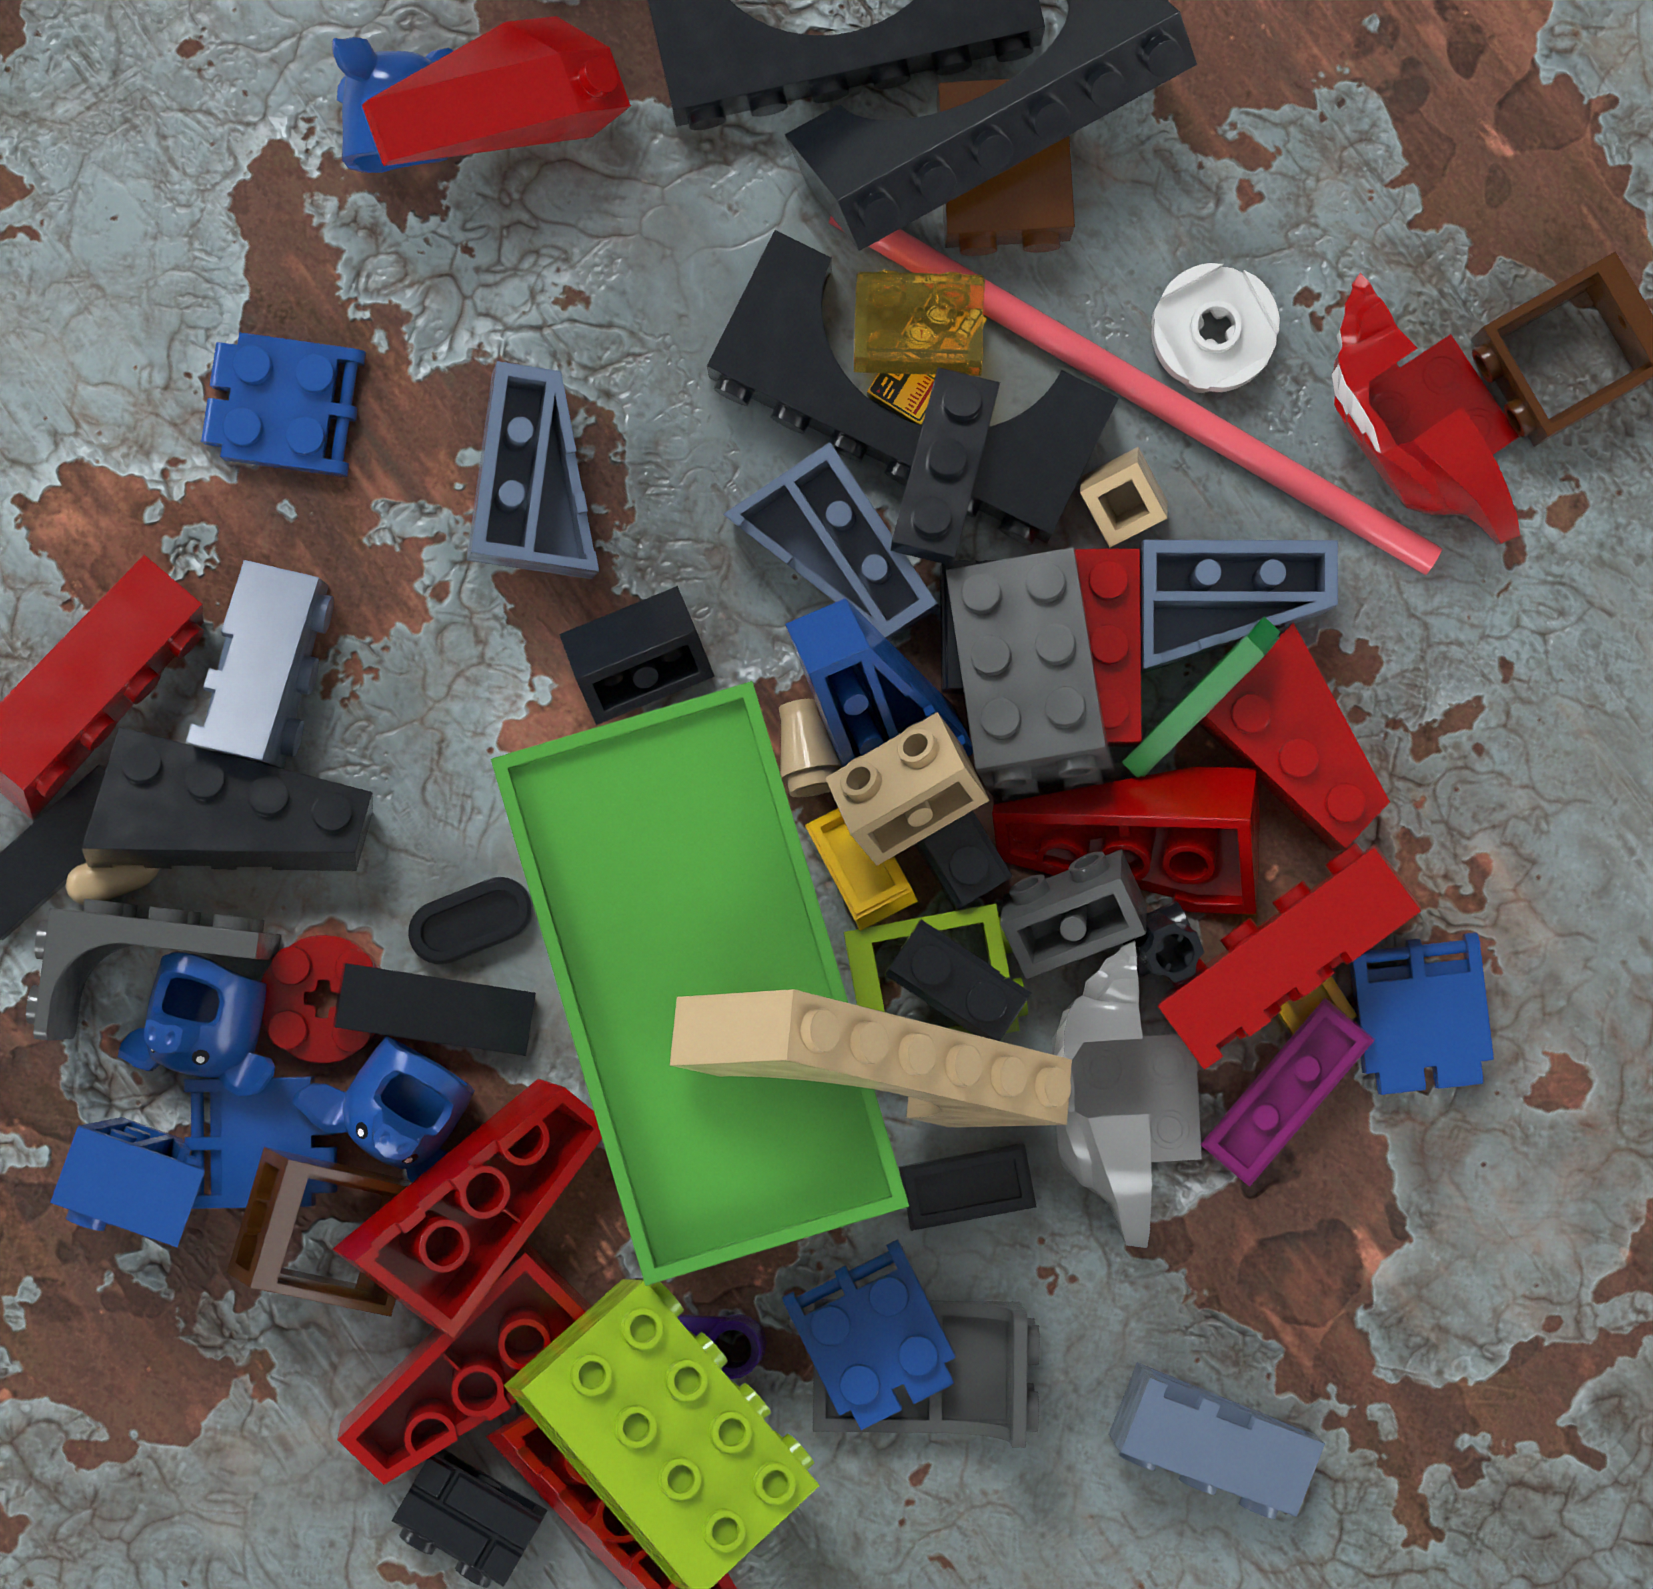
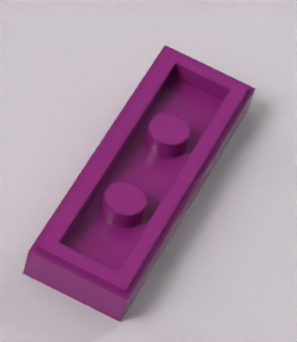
M1324 998L1200 1145L1250 1187L1374 1042L1375 1038L1327 998Z

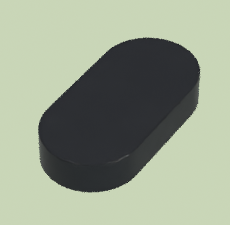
M494 877L429 902L419 908L409 924L408 936L414 952L429 963H454L521 935L528 928L533 917L532 898L522 884L510 878Z

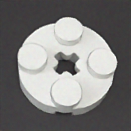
M1206 263L1187 269L1168 284L1152 314L1151 338L1158 360L1174 379L1182 382L1187 389L1193 392H1226L1247 384L1264 369L1276 346L1280 323L1276 302L1265 284L1255 275L1245 270L1240 272L1234 268L1222 267L1224 264ZM1211 312L1217 320L1224 317L1230 320L1232 326L1224 333L1227 342L1217 344L1212 338L1203 339L1199 331L1205 325L1202 318L1204 314Z

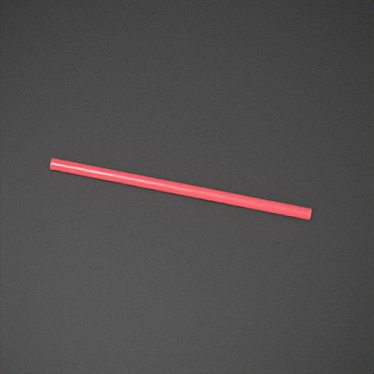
M831 216L828 223L843 231ZM902 229L868 246L1422 574L1427 575L1442 551V548Z

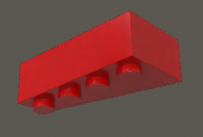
M526 1412L485 1436L627 1589H680L670 1581ZM727 1572L710 1589L737 1588Z

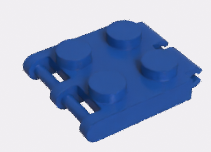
M239 332L237 345L216 342L210 386L215 390L230 392L229 400L207 399L201 442L204 445L222 447L220 457L225 461L348 477L349 463L343 462L349 421H356L358 411L357 407L352 406L358 366H364L366 352L348 347ZM339 363L345 364L340 402L333 403ZM336 419L331 459H325L330 420Z
M1477 932L1463 934L1460 941L1423 945L1420 939L1406 940L1404 947L1368 950L1349 963L1354 1008L1357 1015L1356 1023L1375 1038L1374 1042L1360 1057L1362 1073H1375L1378 1095L1426 1090L1425 1067H1432L1434 1085L1438 1089L1483 1084L1481 1061L1494 1060L1481 946ZM1459 953L1464 955V959L1424 963V957ZM1407 960V965L1367 970L1366 963Z
M314 1076L272 1077L263 1091L247 1097L237 1096L227 1090L219 1078L184 1079V1092H191V1137H184L185 1144L191 1150V1156L196 1157L198 1160L196 1165L203 1168L204 1150H210L211 1194L204 1193L203 1175L192 1209L246 1208L264 1147L337 1163V1147H315V1135H335L337 1133L324 1132L313 1125L302 1111L292 1105L293 1097L300 1089L315 1083ZM204 1092H210V1136H204ZM308 1178L300 1207L316 1205V1193L338 1192L337 1185Z
M898 1239L886 1245L887 1252L851 1270H848L845 1265L834 1271L835 1278L799 1296L793 1291L782 1297L784 1305L839 1416L851 1410L861 1430L902 1410V1406L894 1391V1388L904 1384L913 1404L955 1384L946 1362L956 1358V1354ZM895 1263L897 1269L859 1288L857 1287L855 1282ZM840 1289L843 1290L845 1295L807 1314L805 1313L804 1307Z

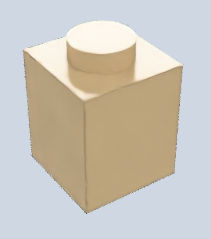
M1139 447L1082 475L1080 493L1110 548L1167 519L1168 501Z

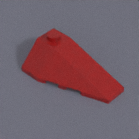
M557 16L506 21L371 97L362 104L383 166L591 138L631 107L610 47Z
M1188 767L1146 775L1144 777L1141 776L1139 778H1130L999 803L993 806L992 817L997 851L1006 863L1057 875L1069 870L1068 868L1071 863L1084 855L1093 852H1103L1106 856L1122 849L1141 890L1173 898L1172 902L1178 901L1185 911L1227 914H1256L1260 831L1257 768Z

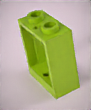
M996 904L872 926L861 931L856 929L843 932L856 1004L885 1012L872 943L908 937L921 919L938 931L981 923L989 965L1000 971V974L1010 978L1006 954L1013 953V950L1000 925L1001 916H998ZM1022 978L1012 979L1024 987ZM1027 1001L1006 1033L1020 1031L1018 1017L1029 1015ZM960 1025L945 1027L972 1034Z

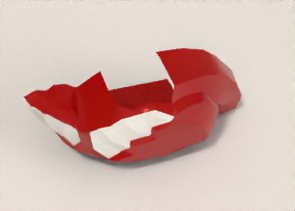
M1359 273L1351 285V294L1344 305V318L1337 334L1340 352L1335 359L1332 372L1335 393L1334 406L1345 426L1370 463L1407 509L1429 515H1467L1496 544H1502L1520 536L1518 516L1508 486L1493 454L1519 438L1518 434L1511 427L1503 411L1451 334L1399 368L1397 362L1418 348L1397 327L1384 301L1375 293L1370 282Z

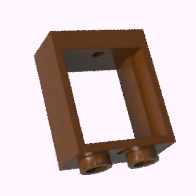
M1616 251L1483 326L1471 338L1475 349L1472 350V357L1478 371L1487 382L1492 383L1495 381L1508 402L1504 404V412L1511 427L1520 437L1528 436L1534 447L1653 379V314ZM1587 291L1633 371L1549 419L1502 339Z
M264 1147L227 1273L249 1288L391 1317L397 1299L362 1272L359 1273L357 1283L282 1268V1264L308 1178L380 1194L382 1198L378 1210L411 1183L390 1175Z

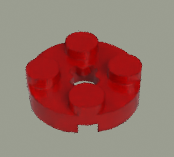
M316 935L302 938L289 947L278 951L261 981L267 984L262 1021L268 1030V1035L272 1042L278 1047L285 1049L294 1057L314 1063H330L345 1060L367 1047L377 1034L333 1027L336 1006L330 1007L328 1018L317 1016V1007L308 1005V993L317 991L319 981L322 980L330 981L331 991L338 993L343 963L381 969L372 955L352 940L331 935Z

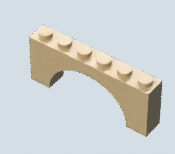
M794 989L677 997L670 1066L719 1077L746 1076L797 1079L896 1093L908 1096L906 1118L946 1127L1067 1125L1068 1104L1071 1093L1072 1059Z

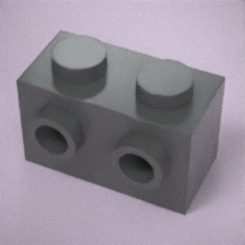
M1122 849L1106 856L1103 852L1089 853L1071 863L1068 868L1069 870L1045 879L1044 875L1027 877L1013 885L1009 893L1004 895L1000 925L1026 979L1146 934L1147 904Z

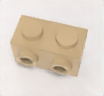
M938 712L919 723L909 726L901 734L867 754L856 757L846 766L825 778L850 835L876 866L990 801L962 744Z

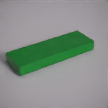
M1264 616L1137 744L1122 763L1138 778L1141 775L1144 777L1268 653L1280 638L1278 636L1280 631Z

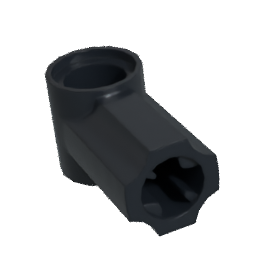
M1178 901L1147 913L1146 934L1123 943V945L1135 941L1139 978L1150 973L1162 974L1169 977L1174 983L1195 975L1198 959L1205 953L1197 932L1191 928Z

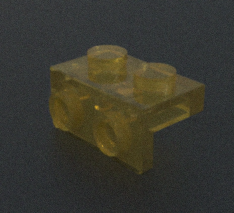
M892 270L857 273L854 372L936 375L937 368L940 367L972 376H981L983 364L984 276L957 272L942 274L899 273Z

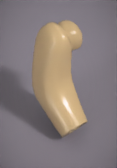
M84 863L72 869L68 874L66 889L72 900L81 905H84V899L108 901L149 884L157 876L160 868H145L144 865H113L112 868L88 867L87 863Z

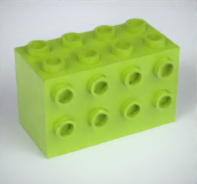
M622 1279L512 1377L504 1387L676 1587L680 1589H710L820 1486L807 1471L815 1463L795 1438L788 1433L782 1437L766 1423L764 1419L771 1414V1411L748 1384L743 1383L739 1387L725 1375L721 1368L728 1361L714 1342L703 1332H700L697 1336L694 1335L679 1321L677 1317L684 1312V1309L675 1296L661 1282L645 1286L644 1280Z

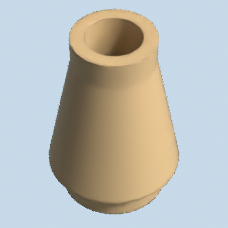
M800 699L781 705L779 713L781 718L780 775L782 782L788 784L789 794L792 797H809L830 792L831 790L825 778L843 767L819 716L815 700Z

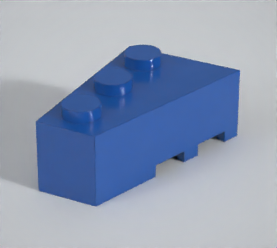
M846 598L785 624L842 767L846 766L856 757L867 754L901 734L909 726L919 723L937 712L960 741L967 756L973 754L972 743L951 702Z
M123 1117L79 1125L50 1203L69 1209L66 1219L79 1226L104 1231L106 1224L113 1225L178 1248L205 1170L203 1167L196 1165L198 1160L196 1157L189 1155L191 1150L183 1139Z

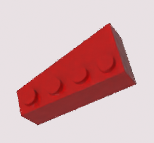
M143 555L0 702V793L33 821L90 754L108 738L116 724L133 704L140 703L152 692L160 680L161 676L159 674L175 656L181 659L187 655L204 634V630L201 628V625L204 623L203 604L147 556Z
M1357 843L1352 844L1325 864L1331 873L1326 879L1312 889L1302 880L1275 899L1272 904L1278 913L1257 927L1254 921L1249 918L1220 939L1226 950L1206 964L1200 957L1196 964L1195 975L1176 983L1167 977L1174 987L1166 992L1158 1007L1204 1070L1223 1057L1220 1052L1223 1046L1236 1037L1241 1040L1246 1036H1252L1271 1022V1019L1282 1010L1281 1005L1290 999L1292 1002H1295L1305 997L1335 973V967L1342 962H1345L1346 965L1353 962L1421 912V905L1376 844H1373L1365 851H1362Z
M537 1079L332 1248V1250L426 1323L454 1338L601 1141L602 1137L594 1111L565 1087Z
M526 1241L456 1336L452 1338L435 1328L341 1421L337 1440L383 1485L387 1484L456 1442L459 1436L484 1421H491L509 1410L511 1405L517 1401L504 1385L590 1309L592 1305Z

